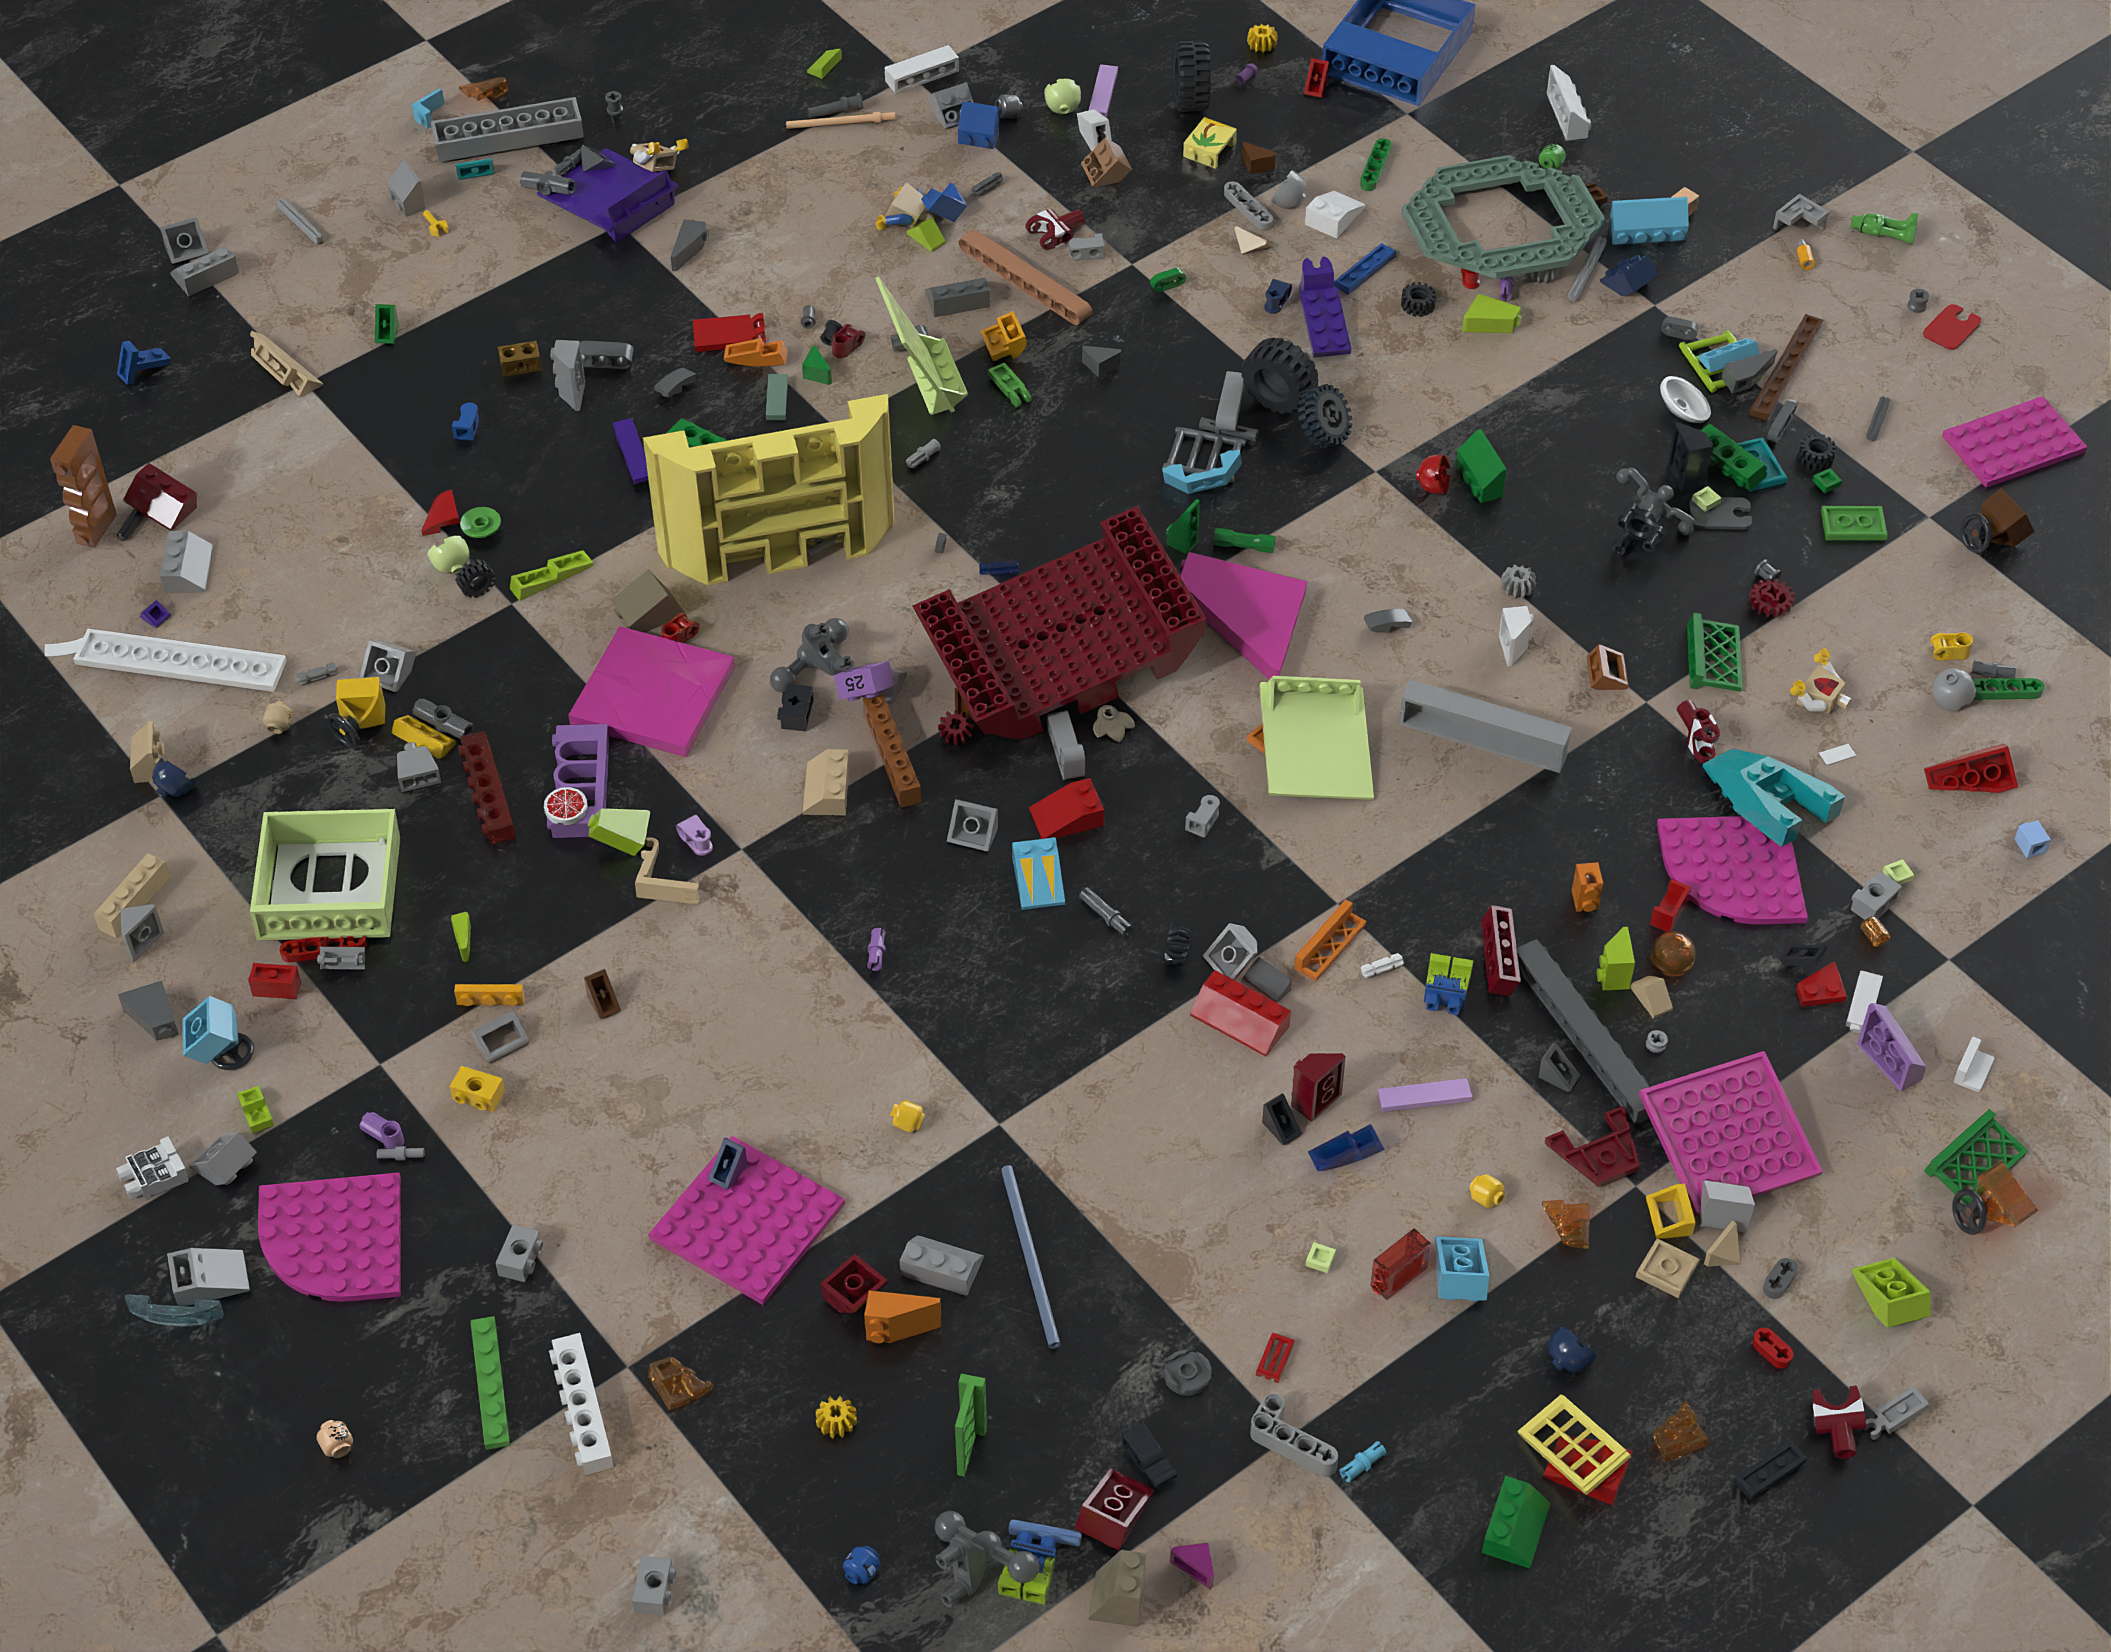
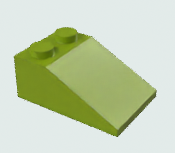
M1895 1258L1852 1269V1274L1872 1311L1887 1328L1896 1327L1911 1321H1918L1930 1316V1291Z

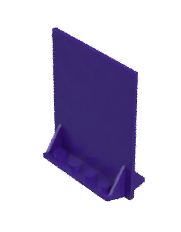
M605 148L600 153L616 164L615 167L583 172L582 164H580L575 169L561 176L575 180V192L572 195L551 192L549 195H543L538 191L537 196L604 229L613 241L617 243L675 204L674 190L678 188V183L670 180L666 170L658 174L651 172Z

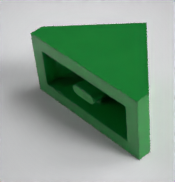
M375 304V343L394 344L399 328L396 306Z
M816 345L812 346L802 363L803 379L830 385L832 384L831 369Z

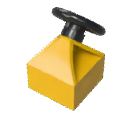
M379 677L337 680L336 702L339 714H330L328 716V724L333 734L342 744L355 749L359 746V737L356 733L359 729L385 723V701Z

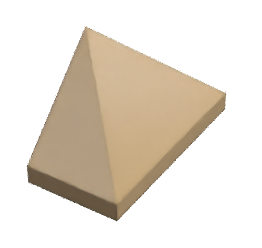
M1238 226L1234 229L1242 254L1270 248L1274 244Z
M1733 1220L1707 1251L1704 1265L1707 1267L1741 1264L1737 1224Z

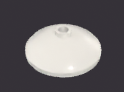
M1675 376L1666 377L1660 385L1662 398L1674 415L1691 423H1703L1710 417L1711 409L1709 403L1695 386Z

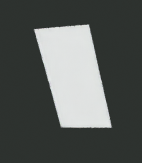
M1849 744L1819 753L1826 765L1856 756Z

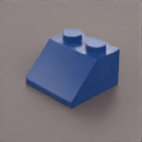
M963 101L958 125V144L994 149L999 137V108L997 106Z

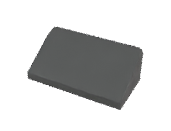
M1258 957L1243 976V979L1276 1003L1291 991L1292 981L1261 957Z

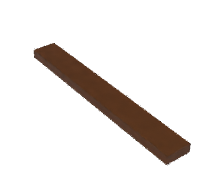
M1805 314L1750 409L1749 415L1766 421L1769 420L1821 329L1823 319Z

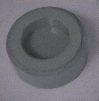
M944 533L938 534L935 546L936 553L942 554L944 552L947 535Z

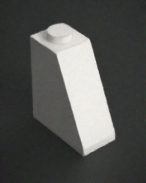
M1094 109L1077 113L1079 130L1091 151L1105 137L1112 141L1109 120Z
M1860 971L1846 1026L1850 1027L1851 1031L1861 1033L1869 1004H1876L1883 976Z

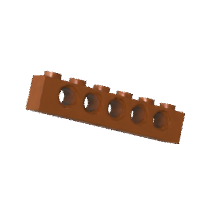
M880 694L863 699L864 717L900 807L921 803L920 784L884 695Z

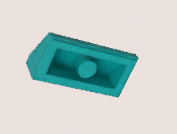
M492 158L455 164L458 180L495 174Z

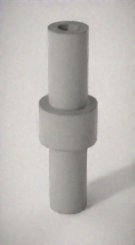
M396 1146L395 1149H377V1158L406 1160V1158L424 1157L425 1155L424 1148L406 1149V1146Z

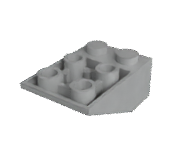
M189 1248L167 1254L173 1294L179 1308L250 1291L243 1250Z

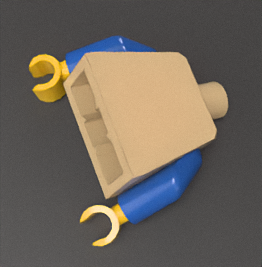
M906 182L903 187L898 188V192H894L895 199L886 213V218L883 215H879L875 226L878 230L885 229L887 225L895 224L914 227L918 220L925 221L932 218L933 215L925 211L926 206L921 200L924 195L921 190L914 189Z

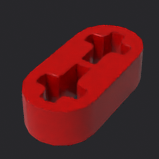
M1760 1328L1755 1332L1752 1342L1754 1348L1775 1367L1780 1369L1789 1367L1793 1358V1350L1768 1328ZM1760 1338H1761V1339L1767 1338V1339H1768V1342H1767V1341L1761 1342V1341H1760ZM1779 1354V1355L1781 1356V1355L1785 1354V1355H1786V1358H1784V1357L1778 1358L1777 1355Z

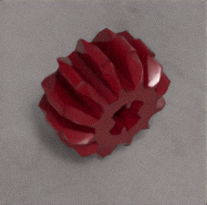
M957 709L954 710L952 715L947 711L946 717L940 718L942 724L938 725V730L941 731L940 737L946 738L947 744L952 740L955 746L958 745L959 740L965 744V737H972L970 731L974 730V725L970 724L972 718L966 717L965 711L960 715ZM957 725V728L959 726V729L955 730V727L952 729V726Z

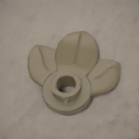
M1105 705L1098 711V719L1093 725V731L1097 738L1107 734L1115 741L1121 742L1125 729H1133L1135 724L1127 713L1118 712L1113 706ZM1105 713H1110L1112 716H1106Z

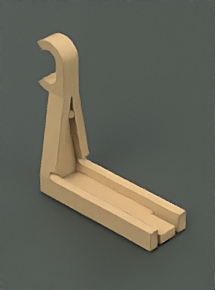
M645 838L646 845L648 847L652 846L653 849L651 851H641V857L644 861L635 881L637 897L698 905L700 900L698 895L699 883L651 878L659 852V843L655 838Z

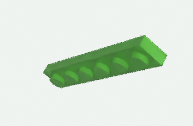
M495 1317L471 1320L485 1448L487 1450L510 1446Z

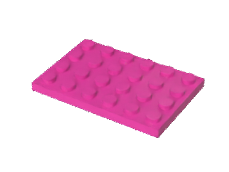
M2043 396L1944 430L1942 434L1946 442L1986 488L2083 454L2087 450V445Z

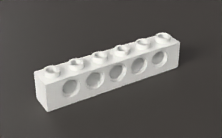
M578 1333L552 1340L553 1350H549L552 1365H558L559 1370H555L554 1373L557 1385H563L564 1390L559 1391L562 1405H568L569 1410L564 1411L567 1425H573L574 1431L569 1432L572 1445H578L579 1452L575 1453L577 1466H583L585 1475L614 1468L581 1335ZM584 1423H590L587 1426H581ZM588 1444H595L594 1446L586 1447Z

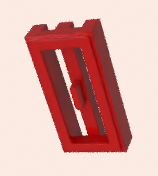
M1272 1332L1256 1370V1376L1260 1377L1263 1375L1265 1379L1270 1380L1272 1378L1274 1382L1279 1383L1295 1340ZM1275 1340H1278V1346L1269 1368L1266 1370L1264 1369ZM1284 1343H1287L1288 1345L1275 1373L1273 1372Z

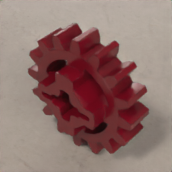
M1768 578L1765 583L1760 580L1758 585H1753L1749 595V603L1753 604V610L1759 609L1758 614L1764 612L1766 617L1773 614L1777 618L1778 614L1785 616V612L1791 611L1795 601V593L1791 592V587H1785V582L1779 584L1778 579L1771 582Z

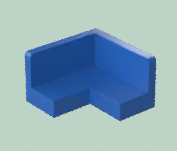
M950 183L943 192L931 188L921 199L928 211L952 222H955L968 206L953 183Z

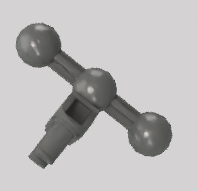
M831 618L826 623L818 625L808 624L802 632L803 644L797 650V659L788 667H778L771 673L770 684L772 688L777 692H786L788 684H796V675L805 667H817L831 676L853 668L854 661H848L851 657L845 656L841 658L831 644L841 643L846 640L849 635L847 623L840 618Z
M946 1511L941 1513L936 1519L934 1529L937 1536L944 1542H950L944 1551L936 1555V1562L942 1569H947L953 1563L955 1578L954 1584L941 1594V1600L945 1606L952 1607L953 1604L964 1596H971L981 1583L984 1572L988 1568L987 1563L994 1560L1006 1565L1010 1577L1016 1582L1028 1583L1033 1581L1038 1575L1040 1565L1037 1557L1031 1552L1020 1551L1014 1554L1002 1547V1542L997 1534L991 1531L976 1533L968 1529L964 1518L957 1512Z

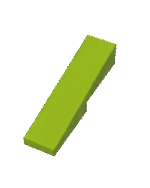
M584 550L548 560L547 567L511 576L510 590L521 601L593 567V562Z

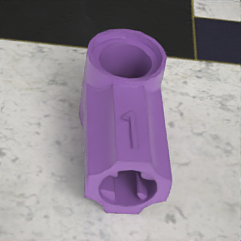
M367 1112L362 1117L360 1129L384 1143L386 1149H395L396 1146L404 1145L405 1140L400 1125L397 1122L387 1121L374 1112Z

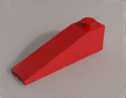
M2005 744L1984 748L1924 768L1929 789L1999 793L2018 788L2009 747Z

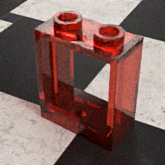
M1415 1228L1373 1260L1370 1285L1377 1295L1383 1296L1386 1300L1428 1268L1431 1243Z

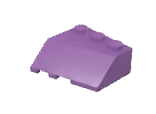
M1875 1003L1869 1004L1857 1045L1902 1092L1923 1079L1926 1065L1888 1008Z

